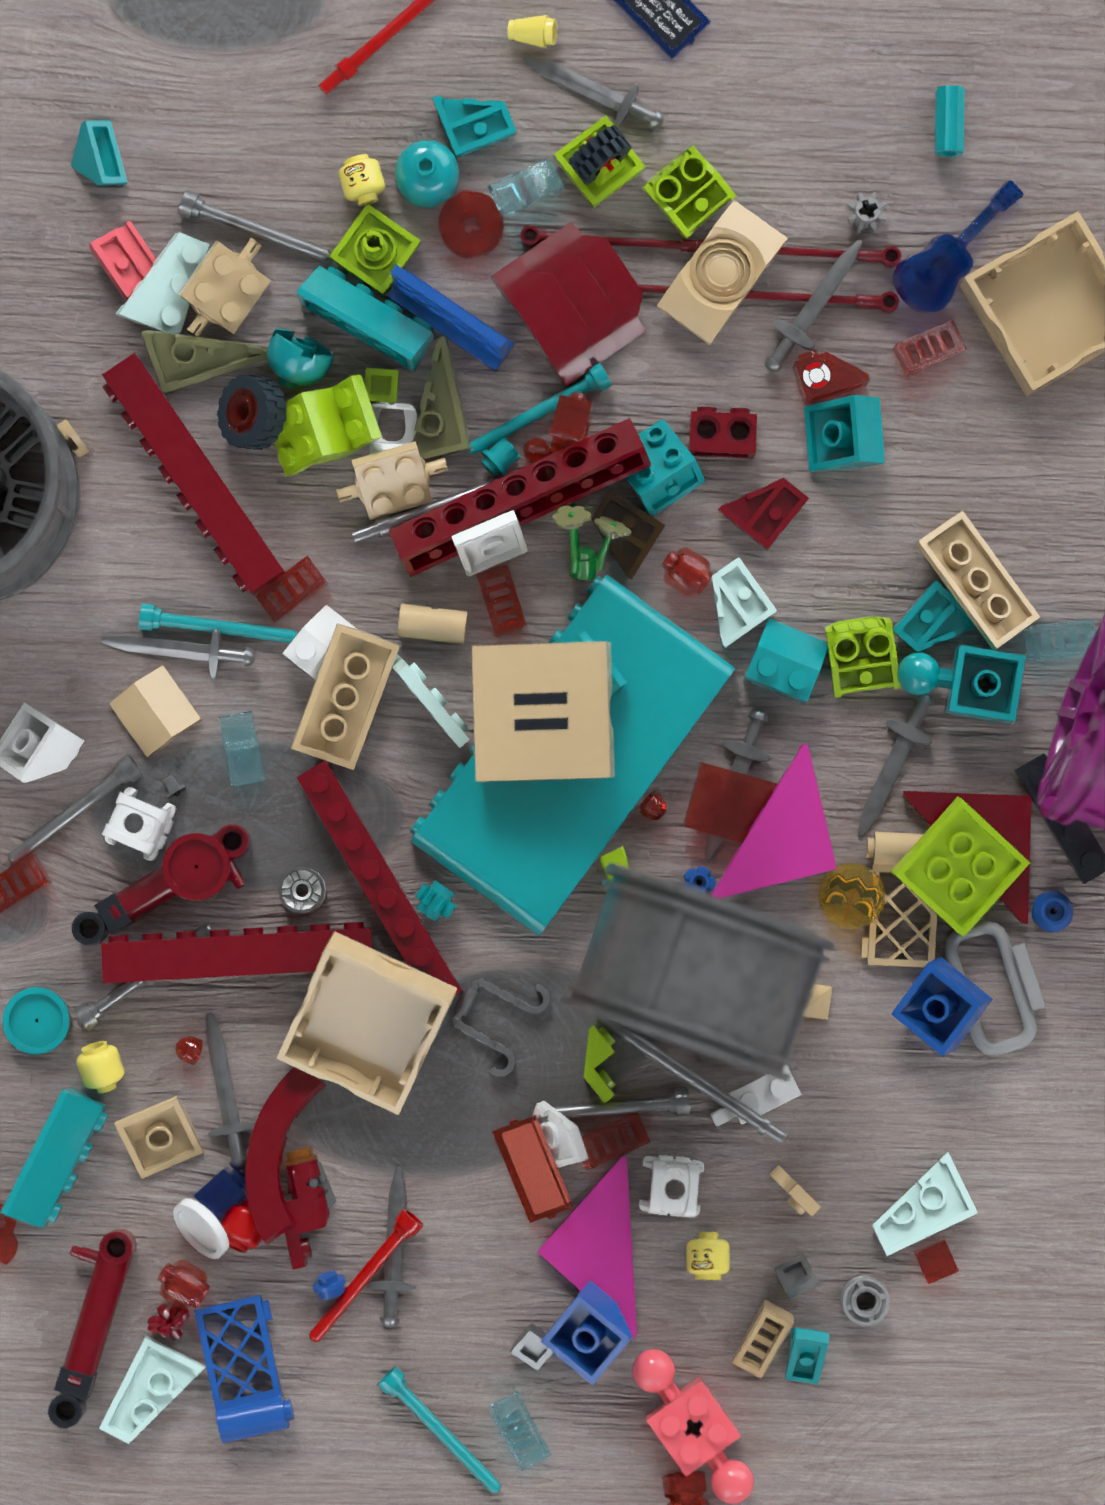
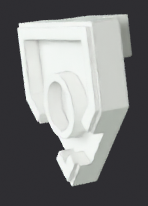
M547 1102L536 1103L533 1117H535L533 1123L552 1168L555 1169L588 1159L578 1126Z

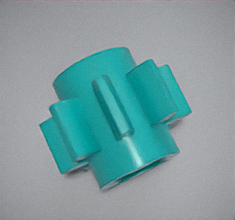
M434 880L431 886L423 883L415 895L420 900L416 908L436 922L441 915L449 918L457 906L451 902L455 893Z

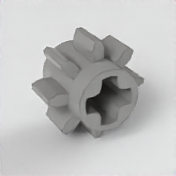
M859 192L857 194L858 203L849 202L847 205V209L853 212V215L848 217L847 223L854 222L858 226L857 233L859 234L863 228H869L872 233H875L877 229L876 221L879 223H885L887 217L880 214V211L886 207V202L879 203L875 199L876 192H873L870 197H864ZM862 207H865L867 211H873L870 219L866 214L860 215Z

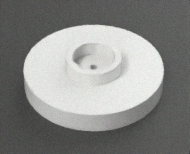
M183 1199L174 1207L173 1216L178 1229L197 1251L209 1258L217 1259L228 1250L229 1241L224 1228L206 1207L192 1199Z

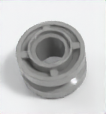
M861 1275L850 1279L842 1288L840 1303L844 1313L850 1320L859 1325H874L880 1322L889 1310L890 1299L886 1288L877 1279L870 1276ZM862 1292H870L874 1298L873 1304L867 1309H860L856 1305V1299Z

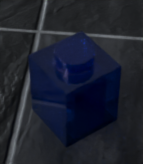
M225 1167L193 1196L219 1219L247 1194L245 1177L236 1168L231 1171L228 1167Z

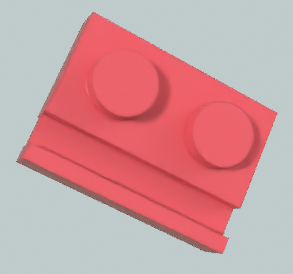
M131 221L127 222L123 227L116 228L96 239L89 245V249L125 302L132 295L139 281H142L156 260Z

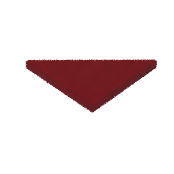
M903 791L902 796L915 808L930 826L933 825L957 797H960L1030 862L1032 796ZM1030 864L998 899L1021 924H1028Z

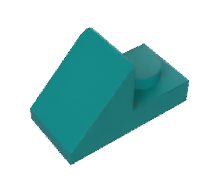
M792 1328L785 1380L818 1385L829 1345V1333L814 1329Z

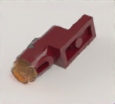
M312 1146L286 1152L287 1160L284 1161L287 1170L288 1195H292V1198L285 1200V1203L295 1224L285 1232L292 1270L306 1267L308 1264L307 1258L312 1257L308 1237L302 1238V1233L326 1227L330 1215L329 1209L336 1203V1198L321 1162L318 1161L317 1154H313Z

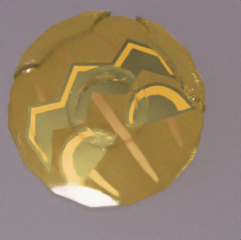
M850 862L836 866L837 869L829 871L819 886L818 899L825 913L824 915L830 922L840 928L857 929L868 926L879 917L884 908L886 892L883 881L873 869L864 864Z

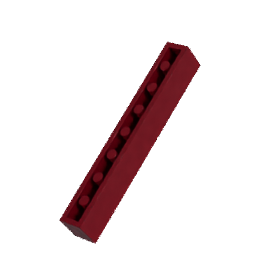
M135 352L103 373L102 376L107 383L102 388L113 403L117 400L121 402L125 408V411L121 413L122 417L131 430L138 427L144 436L139 442L148 455L151 457L156 454L160 459L162 465L158 467V470L167 483L170 484L175 481L181 490L176 496L187 511L193 508L200 519L195 521V524L204 537L207 538L212 535L218 544L213 550L224 566L229 562L237 572L232 578L241 591L244 593L249 590L255 596L286 575Z
M325 760L296 777L406 964L456 987L455 995L462 992L461 986L328 762Z
M364 922L344 923L343 930H331L330 924L310 925V931L297 932V926H278L277 933L264 934L263 927L243 928V935L230 936V929L210 930V937L196 938V931L176 932V939H163L162 933L142 934L143 941H129V935L108 936L109 943H101L103 983L315 972L334 932L372 949L371 928H364Z

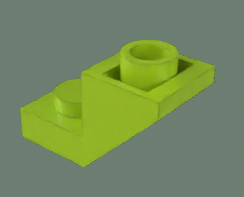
M593 1025L588 1029L583 1077L601 1100L606 1103L615 1096L611 1088L616 1084L604 1069L598 1073L594 1068L615 1052L611 1045L616 1041L604 1026L597 1030Z

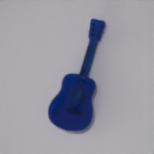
M1012 180L1006 181L990 198L991 203L957 238L950 234L935 236L922 251L902 259L893 273V284L901 299L913 310L920 313H932L945 308L951 301L959 280L968 274L973 267V259L966 249L967 245L999 212H1004L1023 197V192Z

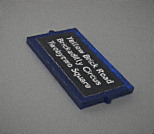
M613 0L671 60L688 44L693 45L695 42L694 38L711 23L690 0Z

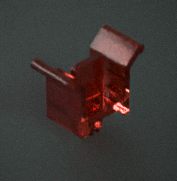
M573 392L570 397L565 395L559 396L553 423L548 434L553 436L549 455L577 442L581 443L587 437L592 420V402L587 401L584 394Z

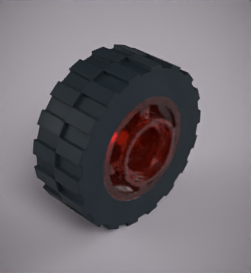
M246 374L236 376L237 378L231 379L228 382L229 384L227 387H224L223 394L219 398L217 416L219 420L218 426L222 431L221 435L227 439V443L238 448L254 450L269 448L273 442L278 440L279 434L284 429L283 425L287 416L285 415L287 405L284 400V393L280 390L278 383L273 382L270 378Z

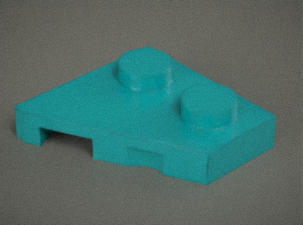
M443 96L432 98L456 159L517 135V130L505 101L488 100L481 102L470 98H463V100L443 99Z
M935 580L895 624L893 633L914 652H920L932 647L934 644L975 629L976 626L955 597Z

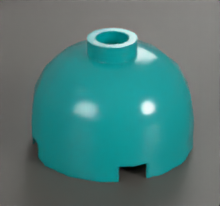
M420 140L411 143L401 152L395 164L394 178L399 192L407 202L417 207H436L438 204L446 200L448 201L453 197L459 186L460 169L456 157L445 145L437 141Z
M275 328L267 349V363L270 369L279 376L277 381L288 388L295 389L297 385L310 386L322 380L335 357L332 356L333 352L310 337L305 336L304 339L294 337L295 331Z

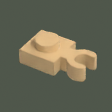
M779 1165L769 1174L791 1196L787 1202L800 1215L806 1211L812 1217L821 1208Z

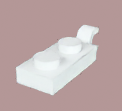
M787 1065L784 1066L782 1073L790 1075L789 1082L765 1074L728 1093L759 1115H763L802 1095ZM724 1107L710 1113L715 1126H720L736 1117L735 1114ZM738 1117L741 1125L747 1123L746 1121Z

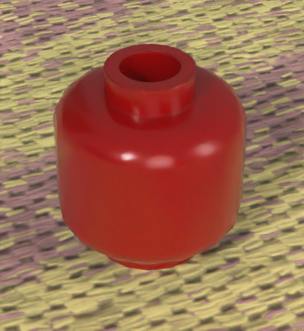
M243 1200L241 1205H230L226 1209L221 1221V1225L228 1237L229 1248L241 1253H247L248 1249L257 1248L262 1238L256 1229L248 1201Z

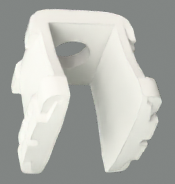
M128 787L124 793H119L115 802L116 807L109 824L106 823L102 835L105 836V841L108 844L115 845L116 841L143 852L144 859L153 861L157 858L159 849H162L168 838L165 835L171 831L174 823L172 819L177 811L176 806L167 803L164 807L157 808L136 799L138 790ZM132 813L139 814L144 821L143 828L137 833H131L125 827V820Z
M658 1155V1157L645 1156L643 1166L653 1170L650 1200L639 1199V1208L652 1214L667 1216L670 1213V1216L695 1218L700 1213V1205H697L699 1175L701 1172H704L703 1162L690 1160V1158L684 1156H676L675 1159L670 1155ZM670 1180H679L684 1185V1193L678 1199H670L665 1194V1186Z

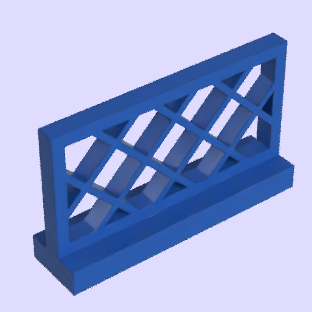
M395 265L391 271L394 287L387 295V298L411 315L427 322L437 333L446 336L449 341L496 372L514 347V342L408 270Z

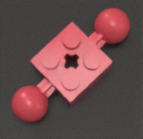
M648 1349L640 1353L632 1366L633 1379L642 1390L657 1393L663 1401L645 1415L646 1421L684 1475L688 1476L701 1465L707 1463L713 1471L711 1487L718 1499L728 1504H737L746 1500L754 1487L752 1471L741 1461L729 1460L723 1452V1449L739 1439L741 1435L702 1378L698 1376L679 1390L673 1381L675 1365L667 1353L659 1349ZM690 1419L694 1423L700 1420V1430L695 1433L693 1431L687 1432L686 1422Z

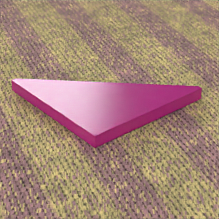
M808 744L800 745L797 754L789 767L786 768L765 807L760 811L742 845L737 849L716 888L711 892L716 898L720 899L837 869Z
M622 1155L537 1252L580 1291L591 1280L614 1299L634 1339L637 1335L628 1167L627 1157Z

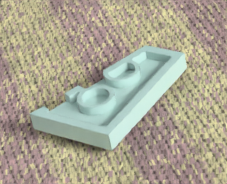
M146 1336L99 1429L129 1444L206 1366Z

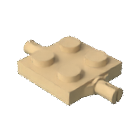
M249 239L241 253L232 252L219 241H215L178 294L191 304L198 314L189 328L186 329L195 337H199L208 322L218 324L228 333L234 335L271 282V280L257 271L251 262L262 247L254 239Z
M415 441L353 459L355 484L336 489L340 503L359 497L366 507L369 520H373L433 502L429 489V476L448 471L445 458L425 464L424 459L419 455Z

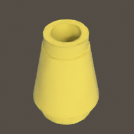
M548 15L509 20V40L547 48L548 45H555L557 21L556 19L549 18Z

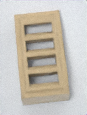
M764 1300L732 1360V1364L762 1379L793 1326L794 1315L768 1300ZM766 1317L781 1324L780 1327L766 1320ZM763 1328L774 1334V1339L759 1332V1329ZM756 1340L769 1348L765 1351L752 1344V1341ZM748 1351L762 1359L761 1363L745 1356V1353Z

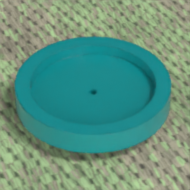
M32 987L18 992L9 1000L4 1009L2 1023L4 1033L14 1047L28 1054H43L54 1050L65 1040L70 1029L71 1016L66 1002L59 994L47 988Z

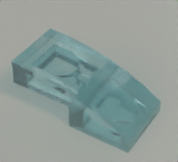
M547 159L512 173L490 184L487 188L501 216L527 208L534 201L558 194L565 187L551 159Z
M252 711L219 717L232 786L236 787L266 781Z

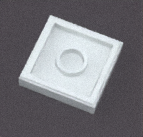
M513 510L452 536L467 577L528 551L518 519Z

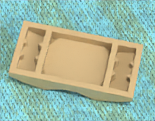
M734 200L712 227L691 259L679 272L658 303L657 308L711 345L788 238Z

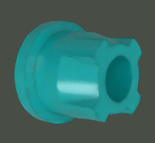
M504 437L489 451L485 449L481 452L484 457L481 463L493 477L496 474L504 477L507 474L506 470L521 458L515 447Z

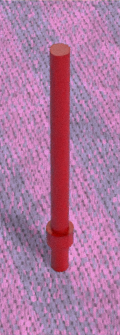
M415 0L350 58L344 57L336 64L337 69L318 85L321 91L327 95L343 80L349 81L358 73V67L435 0Z

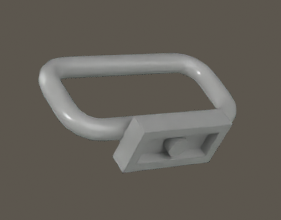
M979 921L964 938L956 931H953L946 939L944 953L946 961L965 976L957 951L960 942L982 934H990L995 938L1024 1028L1022 1033L1016 1037L1000 1042H990L985 1037L980 1019H978L969 1032L975 1046L980 1051L992 1056L1003 1055L1022 1049L1031 1043L1037 1031V1022L1033 1011L1045 1008L1046 1004L1026 943L1022 942L1011 945L1009 936L1002 926L992 921Z

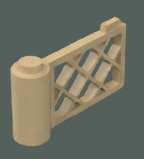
M874 832L873 838H867L866 858H872L874 886H878L880 894L884 897L879 904L878 910L888 902L900 915L885 929L877 920L878 910L873 898L870 897V903L874 908L873 920L869 918L868 937H862L861 958H867L868 965L925 968L929 962L935 960L937 914L909 888L908 890L917 898V901L903 913L891 900L906 886L903 883L896 887L888 896L879 887V873H891V870L924 834ZM922 904L930 913L929 922L918 930L907 916ZM904 919L916 933L901 946L889 932ZM878 925L882 932L876 937V927ZM929 928L927 940L922 934ZM887 935L898 949L889 958H876V943ZM918 937L928 946L927 960L912 959L905 951ZM903 953L907 959H896V957Z

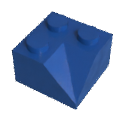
M940 957L926 965L891 1015L943 1057L957 1049L993 999Z
M590 1280L540 1342L593 1385L633 1336L617 1302Z

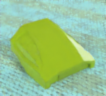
M694 145L674 158L641 187L685 239L737 196L718 171L699 153Z
M869 616L842 620L824 627L835 698H840L841 695L846 693L893 687L894 689H901L897 677L898 658L890 618Z

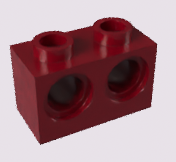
M697 407V411H691L689 416L688 450L693 456L754 459L756 454L757 414H750V409L731 408L730 413L717 412L716 407ZM703 423L710 424L715 429V435L709 439L702 438L697 433V427ZM734 425H742L747 429L748 437L743 440H736L731 436L730 428Z

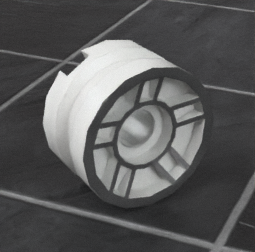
M297 867L283 875L279 882L278 893L280 901L287 909L295 913L306 914L315 911L322 905L327 889L325 881L319 873L310 868ZM299 884H305L309 889L308 894L304 897L296 894Z

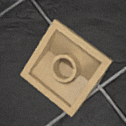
M163 665L133 683L109 703L147 758L202 720Z
M177 1096L114 1122L141 1179L203 1153L189 1115Z

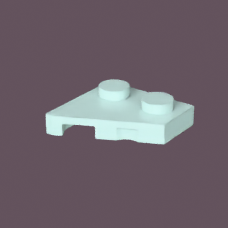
M739 557L712 575L711 580L721 643L725 649L775 614L777 609Z

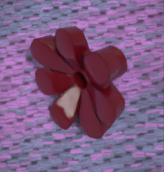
M181 1302L174 1303L170 1309L167 1304L160 1305L157 1308L159 1316H151L147 1321L149 1324L147 1327L148 1331L152 1335L160 1333L163 1338L170 1337L172 1341L180 1339L183 1335L180 1328L184 1325V1321L190 1317L188 1308H183Z

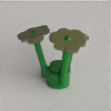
M572 503L555 510L558 513L553 514L552 519L557 522L558 527L569 529L571 554L569 576L578 580H591L595 578L596 570L604 569V559L612 538L618 539L624 535L630 536L632 531L625 527L623 523L608 517L601 516L600 519L596 518L594 523L598 525L600 532L605 535L596 557L593 549L579 547L578 528L583 526L584 522L592 518L591 513L585 510L594 509L593 505H576Z

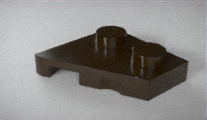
M608 491L591 520L603 540L605 535L600 532L598 525L594 523L595 519H600L601 516L621 522L632 531L630 536L624 535L618 539L612 538L609 545L610 551L625 575L632 580L664 529L665 524Z

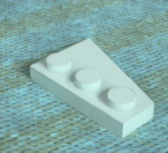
M180 232L175 233L154 261L147 275L142 281H139L132 295L115 315L158 332L180 334L190 304L178 294L206 256L209 244Z
M397 654L392 669L404 680L406 686L423 703L426 710L452 741L461 748L470 740L464 733L468 728L456 712L450 716L443 708L448 702L436 688L429 691L422 682L427 677L415 662L409 666Z
M947 1152L872 1225L886 1257L978 1214L949 1153Z

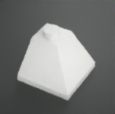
M325 605L301 629L282 654L316 681L336 624L355 627L329 606Z
M24 702L0 739V767L23 783H27L67 769L71 761L77 756L84 740Z

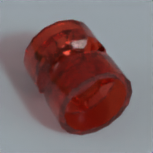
M695 1470L688 1476H685L682 1471L662 1476L664 1496L670 1499L667 1505H709V1500L703 1497V1494L707 1492L705 1471Z

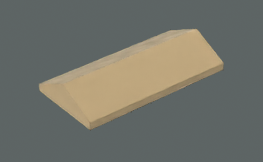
M963 511L915 543L992 650H996L1040 618L1039 614Z
M337 623L291 749L354 770L400 646L368 632Z

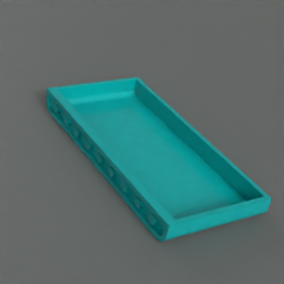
M606 575L603 579L599 576L595 578L586 591L591 596L584 605H581L579 602L576 604L567 617L571 621L564 632L558 629L548 643H569L583 631L594 642H611V663L627 681V684L610 698V719L614 730L615 777L476 781L474 742L468 751L473 756L465 766L462 763L458 764L449 777L453 782L446 792L441 789L438 791L429 804L433 808L426 819L420 816L409 831L413 835L410 842L538 936L547 927L736 669L609 575Z

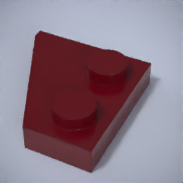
M783 477L770 483L768 486L754 490L728 504L721 505L718 512L765 550H768L809 500V497Z

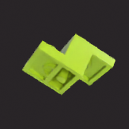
M361 374L350 376L332 388L303 392L286 402L287 409L285 415L287 416L283 425L284 429L274 444L285 477L297 475L314 464L345 459L382 438Z

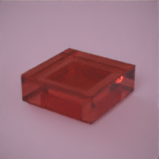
M945 1239L914 1252L928 1285L959 1271Z

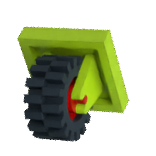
M606 115L554 153V159L593 209L646 169V166L633 151L629 142Z

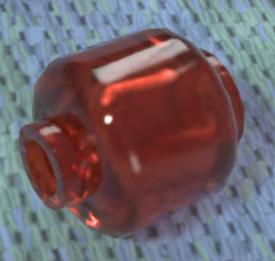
M683 547L677 552L671 550L661 565L665 569L663 575L664 582L684 596H691L694 593L699 595L706 588L713 574L710 571V562L689 547Z
M184 1259L178 1260L174 1265L167 1263L157 1279L162 1282L159 1290L160 1295L183 1310L191 1306L194 1308L198 1307L210 1288V1285L207 1284V1274Z

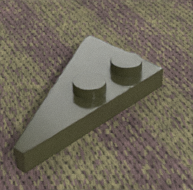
M150 330L142 331V336L163 394L267 360L268 346Z
M446 336L438 337V344L434 348L431 359L433 361L429 381H426L420 404L421 413L414 429L416 431L414 442L416 441L419 455L424 461L472 450L449 342Z

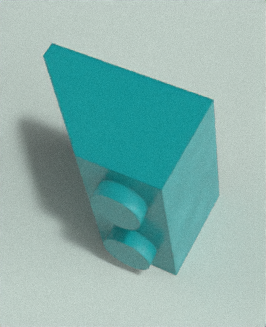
M852 395L804 406L809 472L858 469L885 463L879 397Z
M768 618L743 680L804 705L809 699L828 650L827 642Z

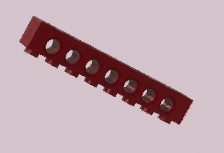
M628 418L560 451L553 452L551 455L530 465L523 466L519 470L500 479L493 480L489 484L470 493L463 494L453 501L433 508L423 515L403 522L399 526L390 529L389 533L402 563L410 577H413L458 556L452 539L453 535L512 510L518 519L519 525L522 526L652 464L631 419Z

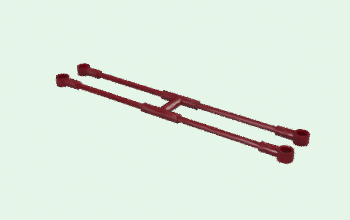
M526 226L520 234L521 242L526 247H535L556 233V231H539L535 226ZM527 232H534L537 237L534 241L529 242L525 240L524 235ZM603 237L611 245L681 249V252H696L704 241L697 239L672 241ZM888 246L884 250L860 249L856 259H858V262L882 263L887 268H894L901 260V252L894 246ZM782 247L777 255L839 258L846 250ZM892 252L896 255L897 260L889 262L886 260L885 254ZM637 284L643 293L665 294L670 287ZM750 291L745 298L808 302L813 294ZM885 292L882 296L856 294V297L832 295L827 303L855 305V307L879 308L882 312L888 314L897 309L899 298L894 292ZM889 297L893 299L894 306L891 308L884 306V298Z

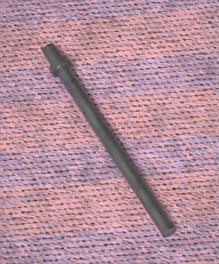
M600 1016L598 1017L596 1023L602 1027L604 1026L605 1029L758 1129L756 1133L763 1136L765 1134L780 1145L788 1135L787 1132L771 1123L773 1119L768 1116L766 1118L762 1117L625 1025Z

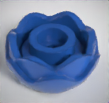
M1051 890L1042 893L1033 902L1032 919L1035 924L1046 932L1053 933L1063 930L1072 920L1073 905L1070 899L1059 891ZM1052 908L1056 910L1054 915L1050 913Z

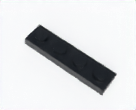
M1042 753L1014 771L1028 795L1032 796L1034 805L1082 884H1086L1105 872V853L1086 823L1074 820L1070 824L1065 825L1059 823L1056 819L1045 818L1041 814L1040 805L1037 804L1038 786L1047 760L1045 753Z

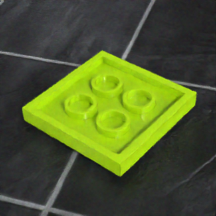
M957 797L891 870V873L964 938L1030 862L963 799Z

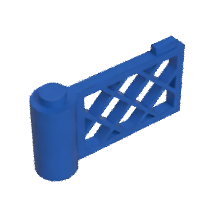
M261 1295L194 1310L222 1443L289 1428V1421L295 1419L291 1400L285 1401L281 1390L267 1321L273 1320L269 1300L262 1301ZM255 1303L257 1319L251 1328L234 1319L242 1306ZM235 1308L231 1316L223 1312L224 1310ZM217 1312L228 1319L218 1336L206 1329L204 1315ZM231 1323L248 1332L238 1349L222 1340ZM258 1324L260 1326L261 1335L254 1331ZM251 1335L261 1340L264 1344L265 1351L258 1362L241 1352ZM208 1336L215 1340L211 1348ZM219 1343L235 1353L226 1369L213 1362L212 1353ZM238 1356L255 1365L246 1382L229 1373ZM265 1358H267L269 1369L262 1365ZM259 1368L271 1376L273 1390L259 1392L249 1385ZM215 1369L222 1373L219 1380H217ZM227 1376L240 1384L242 1388L235 1399L222 1402L219 1387ZM246 1389L254 1393L241 1397Z

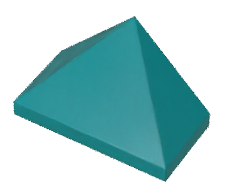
M85 120L81 123L71 163L74 169L98 186L125 185L128 183L111 120Z

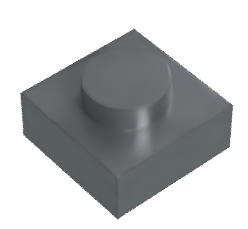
M804 1253L774 1268L789 1300L820 1285Z
M532 1323L512 1344L510 1353L537 1371L553 1354L550 1349L540 1342L547 1333Z

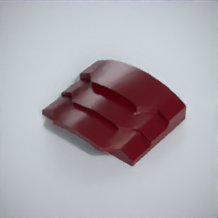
M570 222L490 277L508 305L512 304L548 357L546 361L564 387L588 372L594 365L601 363L646 332L638 318L643 292L606 238L582 234L573 222Z

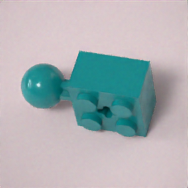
M959 645L954 650L951 669L939 667L935 659L928 654L912 653L906 656L899 664L897 677L902 688L914 695L927 694L935 687L948 689L945 714L1010 725L1016 720L1026 656ZM983 677H986L987 683L992 685V689H988L985 693L978 686V682Z

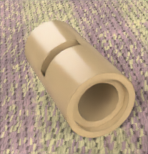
M401 604L398 636L464 645L468 612Z

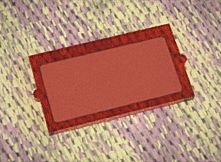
M536 1115L520 1121L513 1119L509 1122V1125L492 1131L530 1223L546 1217L552 1219L556 1217L557 1213L574 1207Z

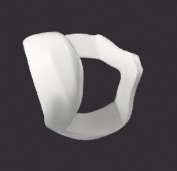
M387 402L371 404L377 422L382 408L403 410L405 434L398 441H387L383 438L376 440L370 444L369 455L413 442L418 416L416 409L412 405L403 403L390 405Z

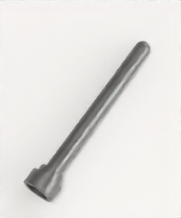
M186 190L183 195L178 215L189 219L202 216L325 262L330 260L331 251L327 248L205 204V200L201 199L200 194Z
M129 754L118 760V765L114 768L115 772L11 851L8 855L9 862L12 864L19 863L121 783L127 784L129 781L134 783L143 776L144 773Z
M205 923L196 929V938L209 937L210 930H213L212 925ZM147 981L123 982L97 1002L91 1001L88 1004L84 1002L74 1009V1012L85 1028L91 1031L100 1024L99 1020L104 1017V1012Z
M688 1088L675 1089V1092L668 1093L666 1097L553 1107L568 1119L670 1110V1113L677 1112V1116L690 1115ZM534 1109L531 1110L529 1115L532 1121H534L535 1117H533Z

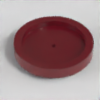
M202 833L186 834L176 839L165 852L162 863L163 876L169 888L178 896L188 900H205L219 893L226 885L231 869L230 858L225 847L215 838Z

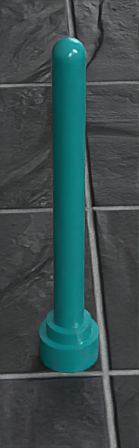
M600 363L594 365L584 375L585 378L473 440L470 442L472 450H468V453L475 455L499 442L503 437H508L590 390L592 392L597 390L602 392L611 387V381Z
M142 603L139 615V629L153 631V628L159 629L160 626L211 633L219 629L220 634L291 643L298 634L294 630L163 613L162 609L156 608V605Z
M394 1366L378 1382L377 1386L386 1395L390 1393L393 1397L397 1396L491 1493L499 1492L501 1489L500 1482L406 1386L408 1382L404 1379L405 1374L397 1366Z

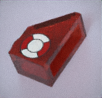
M817 350L799 355V360L795 361L792 367L804 405L867 386L870 381L868 373L828 352L818 354Z

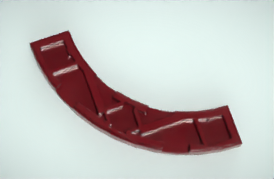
M293 1067L278 1083L261 1109L252 1131L246 1158L245 1181L249 1208L256 1229L263 1242L267 1245L295 1225L288 1212L279 1177L280 1165H282L283 1152L288 1138L286 1135L295 1117L298 1118L308 1102L326 1087L322 1079L296 1067Z

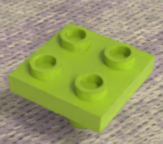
M367 203L329 258L384 297L393 284L391 271L395 265L404 269L422 243L417 237Z

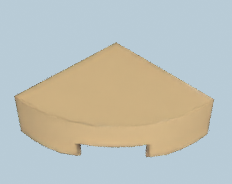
M67 419L57 425L58 431L67 440L77 457H82L89 452V449Z

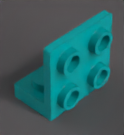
M663 419L638 434L652 465L625 477L636 491L644 510L652 517L706 482L694 456Z

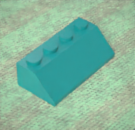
M318 266L299 287L296 293L302 307L415 372L434 340L433 332L430 331L431 326L427 322L416 316L411 320L402 315L403 309L389 300H386L384 303L373 297L375 293L371 289L360 283H357L355 287L346 282V275L329 266L328 270Z
M73 1087L61 1091L0 1213L40 1228L47 1226L49 1222L55 1223L63 1208L59 1201L64 1191L70 1193L78 1178L74 1171L79 1161L85 1163L91 1153L93 1145L89 1141L94 1131L100 1133L107 1121L108 1114L104 1113L107 1104Z

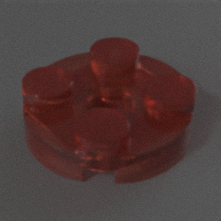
M463 190L450 198L443 206L439 215V232L444 245L452 253L462 258L479 257L483 254L491 253L499 245L504 233L503 213L498 204L490 196L477 191ZM466 218H477V224L480 226V229L478 231L472 229L469 233L466 232V225L463 221Z

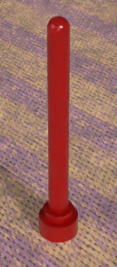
M403 1208L395 1218L396 1223L393 1225L394 1231L347 1286L345 1292L338 1297L310 1331L309 1338L312 1342H319L404 1238L409 1239L411 1235L416 1236L424 1224L414 1214Z

